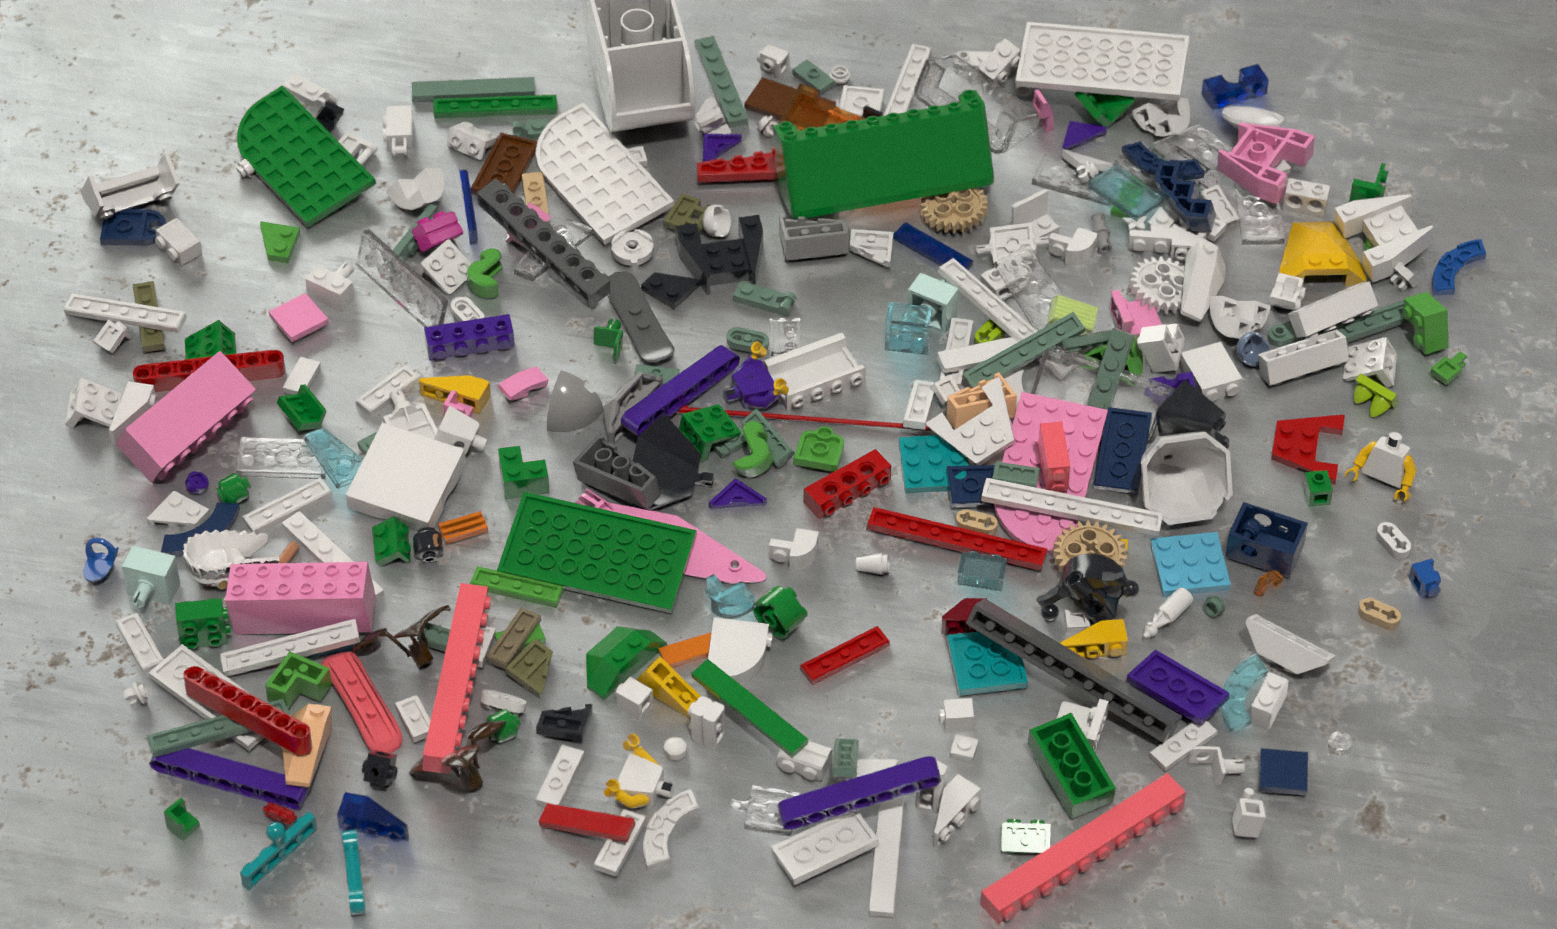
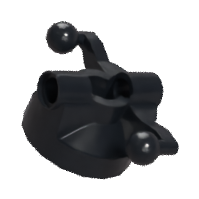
M1080 554L1069 559L1064 565L1060 584L1046 594L1039 596L1036 601L1042 607V617L1047 621H1053L1059 615V609L1053 603L1069 597L1074 601L1075 606L1079 610L1086 612L1093 623L1096 624L1099 621L1115 620L1119 599L1123 595L1127 598L1137 596L1139 586L1135 581L1127 579L1123 568L1115 560L1099 554Z

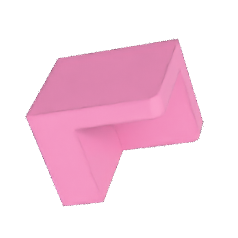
M454 390L450 392L443 404L444 416L449 406L470 418L474 413V407L457 401V391Z

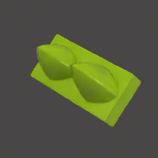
M1360 373L1355 379L1357 384L1354 390L1355 403H1362L1374 397L1370 406L1371 418L1383 414L1390 407L1395 409L1399 403L1396 393Z

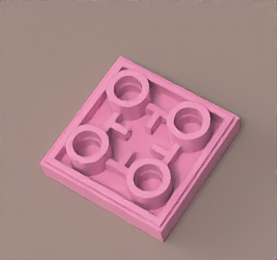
M306 293L269 311V317L291 342L329 324L328 318Z

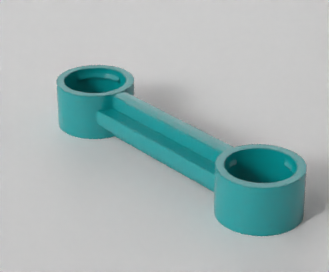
M357 830L342 831L351 915L365 914Z

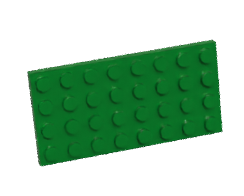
M523 492L497 572L562 586L566 590L672 614L696 540L697 530Z

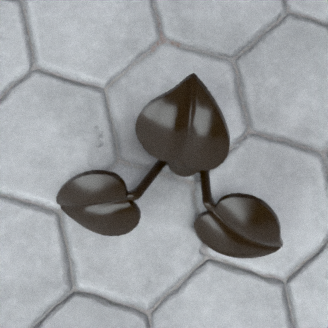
M445 605L429 611L408 628L399 631L394 636L387 631V628L376 630L361 639V642L353 648L352 653H356L358 648L368 645L380 637H388L406 653L407 657H412L417 667H420L433 659L427 647L429 644L425 638L424 626L441 612L451 611L449 605ZM421 635V640H420V639L416 640V638L414 637V636H418V637H419V636ZM410 637L412 643L408 645L410 650L401 644L397 638Z
M505 720L488 721L474 727L467 734V738L471 739V745L452 752L442 759V764L452 767L457 778H461L466 790H473L483 784L478 771L480 766L477 759L480 747L476 745V742L495 733L503 724H506ZM423 757L411 768L410 776L412 773L429 772L422 771Z

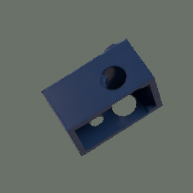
M1243 502L1228 534L1225 557L1290 578L1304 547L1308 523ZM1257 514H1263L1271 520L1269 525L1261 524V531L1254 540L1242 537L1240 534V528L1244 522L1250 518L1255 519Z

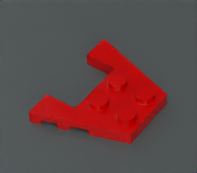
M1345 415L1278 420L1271 459L1296 470L1298 468L1308 472L1327 470L1331 484L1335 485L1338 464L1315 461L1319 432L1342 435Z

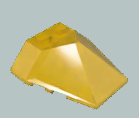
M1335 221L1292 223L1279 273L1304 278L1307 275H1343L1345 286H1354L1358 283L1367 282L1361 261L1346 238L1344 239L1336 227Z

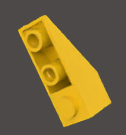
M1124 619L1099 621L1060 642V644L1084 658L1126 655L1128 639Z

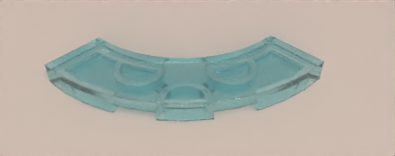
M1257 654L1241 662L1231 672L1225 682L1223 689L1228 691L1230 695L1229 700L1222 705L1221 712L1230 734L1251 726V719L1245 707V697L1250 688L1258 680L1266 677L1268 673L1267 668Z

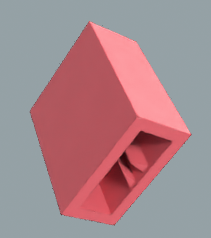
M1062 421L1040 423L1038 452L1045 490L1060 493L1068 491L1070 460Z

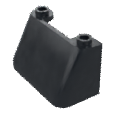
M1186 380L1158 408L1155 416L1159 437L1187 432H1206L1228 449L1229 438L1219 433L1226 425V421H1224L1226 418L1225 412Z

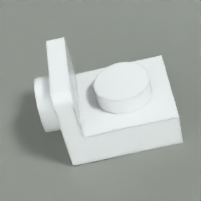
M108 320L94 339V342L113 354L124 337L130 340L132 336L126 332L128 327L119 321L114 324Z

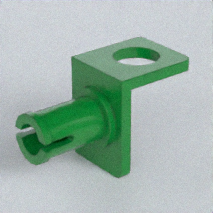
M614 318L608 320L606 327H594V344L613 348V361H617L623 348V330H619L621 322L615 319L614 324H612Z

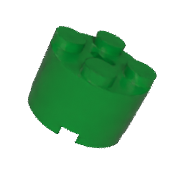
M773 586L753 604V606H756L753 609V613L758 623L769 624V629L774 631L772 636L778 639H784L804 621L808 616V612L801 606L796 599V592L790 587L785 589L781 586Z

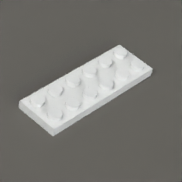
M183 644L149 672L150 679L204 719L214 718L222 714L186 694L183 673L187 668L192 666L201 667L244 690ZM251 731L230 738L250 751L265 737Z

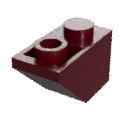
M964 598L942 616L941 634L952 635L978 632L968 626L966 622L974 605L987 598Z

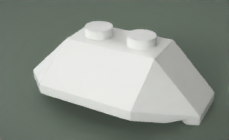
M1257 614L1247 618L1245 622L1257 653L1264 656V660L1283 666V669L1291 674H1300L1327 665L1335 660L1336 655L1321 649Z

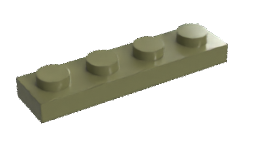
M154 281L132 284L135 304L158 307ZM139 327L143 353L165 349L162 330Z

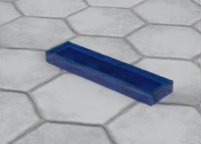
M467 169L459 170L469 244L475 245L478 243L469 175Z
M907 222L893 233L895 241L939 266H942L952 258L967 270L973 266L972 259Z

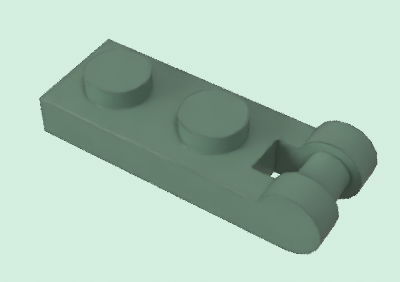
M740 281L733 294V301L786 316L791 310V305L796 301V295L792 292L782 293Z

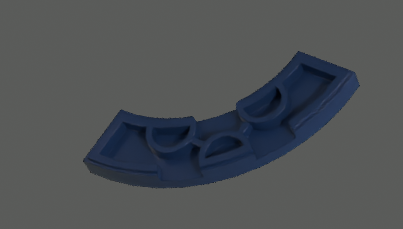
M1141 141L1122 146L1121 152L1134 166L1153 176H1156L1159 162L1180 163L1184 180L1204 178L1205 172L1197 159H1170L1166 161L1158 158Z
M217 502L211 516L198 527L184 533L165 534L161 553L175 557L183 556L184 544L188 542V537H194L196 533L202 534L204 531L211 533L214 530L219 532L230 530L239 514V504Z

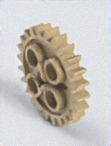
M979 187L921 198L920 204L921 217L924 218L925 224L929 223L930 228L936 226L937 231L943 228L945 233L949 230L956 233L957 229L964 232L966 227L972 230V225L979 226V221H984V216L988 215L987 210H989L987 195H984L983 190L979 191Z
M1087 520L1084 526L1078 521L1076 528L1070 524L1069 530L1062 529V535H1057V540L1054 542V564L1059 565V572H1063V567L1069 559L1088 553L1111 558L1122 568L1126 564L1127 549H1125V541H1121V535H1115V529L1108 531L1107 524L1102 528L1099 527L1098 521H1096L1094 526L1090 524L1089 520Z

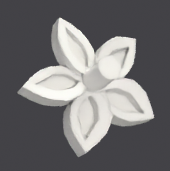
M1132 211L1130 218H1122V221L1129 224V231L1134 229L1145 231L1144 223L1147 217H1137L1136 213Z

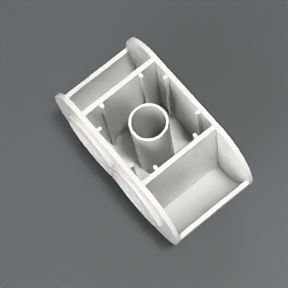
M583 0L589 55L609 131L615 132L693 120L695 115V96L692 64L675 0Z

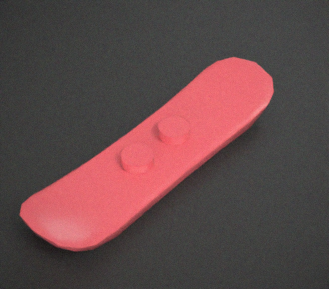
M343 651L326 657L321 665L330 668L332 684L346 704L368 748L371 751L378 750L392 753L400 748L403 741L402 732L371 681L361 660L355 653L350 651Z

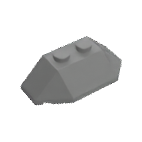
M638 372L623 387L617 390L616 395L610 401L604 404V425L609 443L612 442L615 445L627 433L628 429L621 425L623 414L663 385L662 377Z

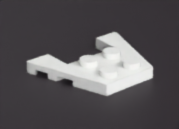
M999 377L982 387L993 406L957 429L953 430L943 413L926 422L930 430L951 444L975 465L983 464L1016 443L1002 381Z

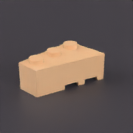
M999 372L994 374V378L987 382L981 380L978 382V386L972 389L967 387L947 397L946 419L954 429H957L993 406L982 387L997 377L1002 381L1008 414L1010 418L1015 417L1017 395Z

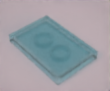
M1116 164L1094 178L1088 185V188L1135 221L1142 218L1163 201L1161 195Z

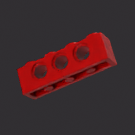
M874 449L805 487L803 503L820 520L825 516L833 514L837 509L851 504L855 499L869 494L873 489L888 483L891 480L892 465Z

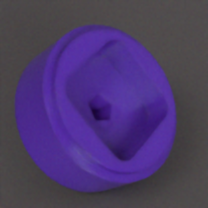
M197 471L189 473L185 480L186 488L195 494L204 493L209 485L206 475Z

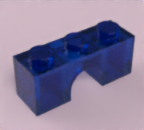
M1255 64L1239 70L1237 83L1226 81L1222 75L1204 79L1201 95L1211 110L1266 95L1269 79L1259 64Z

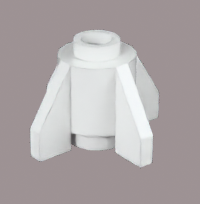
M713 96L704 101L696 114L697 120L694 123L699 133L703 131L704 134H730L732 132L728 124L722 126V123L726 122L720 108H713L718 105Z

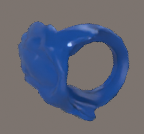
M103 538L89 539L85 547L87 556L83 569L85 579L90 582H96L104 578L113 566L119 547L115 549L109 541ZM92 544H102L107 548L108 553L94 552Z

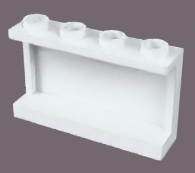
M842 332L764 361V365L774 382L778 378H783L787 382L786 386L789 388V392L786 395L779 394V399L786 410L798 408L806 403L819 400L825 396L865 382L866 368L864 365L858 366L846 348V337Z

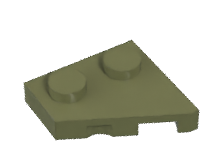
M534 638L506 667L505 673L540 698L543 693L553 651Z

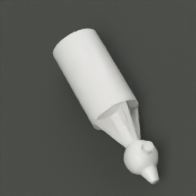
M1178 588L1155 611L1153 622H1148L1144 627L1142 637L1154 638L1158 628L1165 625L1170 626L1193 603L1191 593L1185 588Z

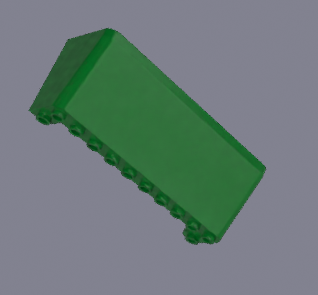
M969 89L959 94V103L951 102L943 106L933 105L926 109H910L903 113H889L886 116L880 117L870 116L863 120H848L846 123L840 124L830 123L823 127H808L798 131L794 124L788 121L773 125L778 190L791 217L796 219L798 217L809 218L993 184L994 171L984 101L976 90Z

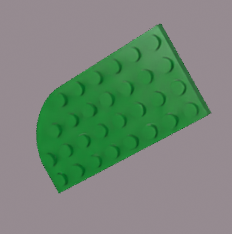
M283 85L255 102L240 121L237 131V145L241 158L243 160L246 159L255 171L254 173L307 227L312 226L376 185L375 178Z

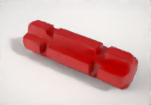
M268 802L266 806H263L266 816L286 824H292L293 820L296 821L297 819L293 810Z

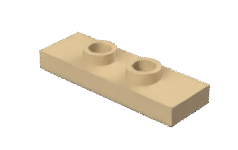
M541 172L523 173L522 182L526 206L531 202L549 214L543 174Z

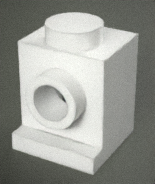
M768 43L763 50L759 51L757 61L760 62V68L774 73L775 78L779 79L789 68V52Z

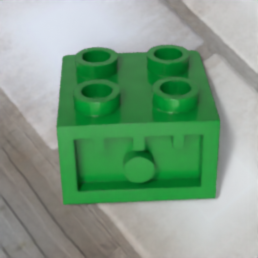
M1076 92L1074 94L1095 120L1107 128L1136 101L1133 96Z
M220 320L185 338L186 359L212 357L219 351L224 355L236 354L235 333Z
M719 404L682 414L679 430L701 453L700 462L708 460L713 443L741 435V430Z

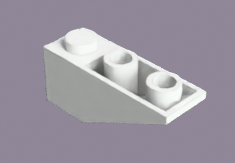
M959 774L943 789L934 832L935 848L942 842H946L950 838L952 831L957 826L960 827L965 822L967 815L971 811H976L981 803V788Z

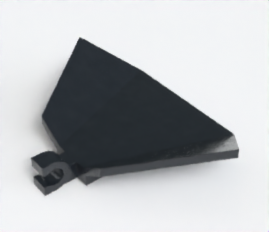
M662 413L638 436L632 460L653 474L658 483L661 496L648 510L692 495L696 485L712 488L714 483V473H699L701 453L665 413ZM630 503L635 508L644 509L640 506Z

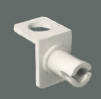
M1195 746L1188 759L1189 763H1211L1216 786H1220L1225 773L1243 774L1245 769L1243 759H1224L1220 747ZM1202 752L1209 753L1206 757H1196L1197 754Z

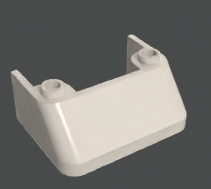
M166 152L155 167L96 184L93 175H89L81 190V195L95 217H100L103 220L113 216V213L159 199L161 202L172 198V194L176 191L180 182L170 156Z

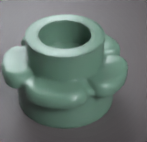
M1208 596L1206 598V602L1203 605L1205 613L1210 617L1221 616L1225 611L1223 600L1218 596Z

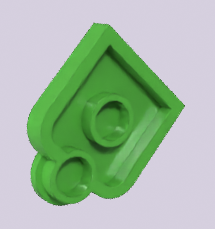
M826 426L819 427L816 431L809 430L803 432L794 455L793 465L833 472L838 470L844 451V439L834 434L833 430Z

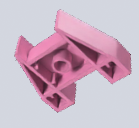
M1239 123L1238 143L1230 153L1221 149L1218 151L1217 170L1257 198L1277 204L1286 191L1287 173L1275 169L1276 166L1283 159L1304 167L1313 156L1315 136L1297 129Z

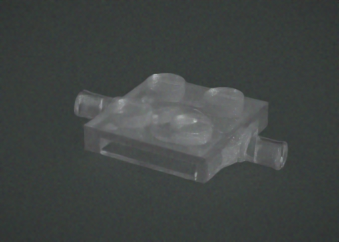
M753 785L751 795L747 801L732 799L731 809L745 811V830L791 837L792 830L784 829L782 826L778 803L784 799L800 795V793Z

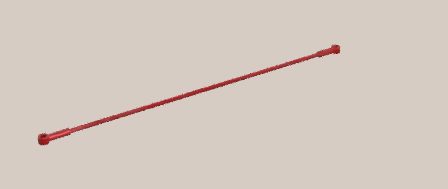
M685 405L675 413L684 414L702 408H692ZM724 410L729 416L747 417L751 413ZM761 413L766 419L923 430L903 427V423ZM926 425L925 431H932Z

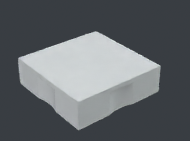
M382 422L345 495L348 508L376 518L389 519L395 516L399 521L404 522L408 529L417 532L425 527L435 528L443 512L445 501L454 489L466 465L464 449Z

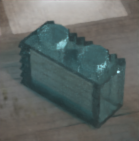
M975 551L962 552L957 584L959 586L967 585L968 587H980L981 589L985 588L986 590H998L1001 592L1007 569V558H1002L1000 555H981Z

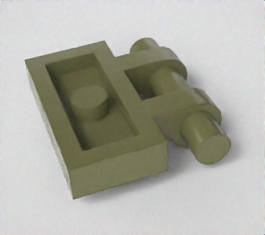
M682 193L663 220V225L676 231V226L697 223L700 234L704 229L702 222L703 214L711 204H707L705 208L701 207V199ZM694 215L699 216L697 220L692 219Z

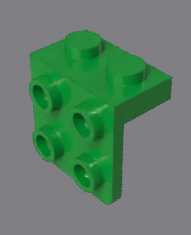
M1386 163L1381 164L1375 183L1354 178L1349 202L1384 197L1386 186L1383 183H1386L1389 172L1385 171Z

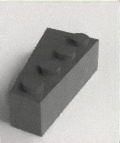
M600 433L573 461L579 481L648 510L661 496L656 477L639 463H634L630 456L620 452L616 445L606 441Z

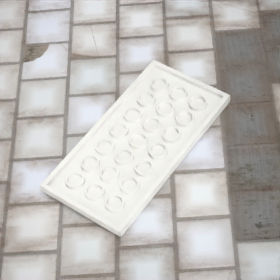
M1027 22L1016 76V86L1180 101L1190 36Z

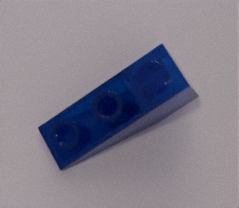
M344 793L337 813L339 829L344 831L357 830V832L365 833L369 836L387 837L395 841L409 840L408 825L368 796Z

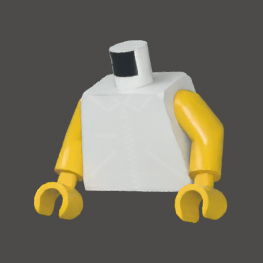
M1391 432L1388 438L1383 436L1378 442L1372 441L1363 447L1353 462V468L1346 470L1345 477H1347L1350 471H1354L1356 476L1353 481L1359 478V469L1362 468L1361 472L1398 488L1402 486V489L1395 492V499L1399 500L1400 494L1404 492V502H1407L1411 498L1408 490L1412 487L1417 469L1413 457L1410 456L1411 449L1409 446L1401 444L1402 436L1399 433Z
M633 733L628 735V740L623 742V748L626 751L633 750L634 752L633 754L629 753L618 781L610 779L605 783L607 788L604 790V795L606 797L614 795L615 802L622 803L629 809L643 806L651 807L655 804L658 794L671 797L674 784L664 781V768L642 746H638L640 743L639 737Z

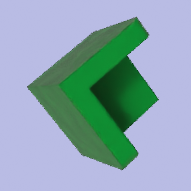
M179 798L163 811L167 829L182 841L201 827L200 821L187 811L185 801L182 798Z

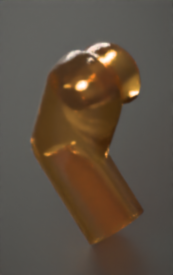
M1272 570L1260 576L1254 588V594L1259 597L1264 596L1269 584L1273 583L1278 586L1283 582V575L1280 574V571Z

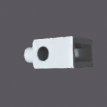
M451 406L448 407L434 437V440L464 449L465 455L470 446L482 451L487 442L486 438L476 434L480 424Z

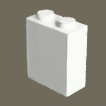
M1221 342L1181 353L1180 370L1182 373L1193 372L1195 388L1212 402L1241 392L1242 377Z

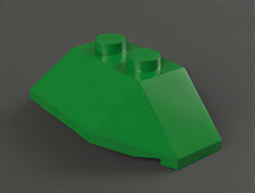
M617 626L586 653L587 688L605 700L616 691L621 683L624 684L629 677H632L659 653L658 648L667 646V642L651 630Z

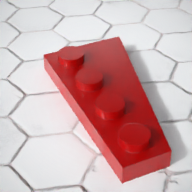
M775 148L772 149V152L765 154L762 151L753 152V156L744 158L742 155H737L728 161L721 158L697 163L698 182L778 179Z

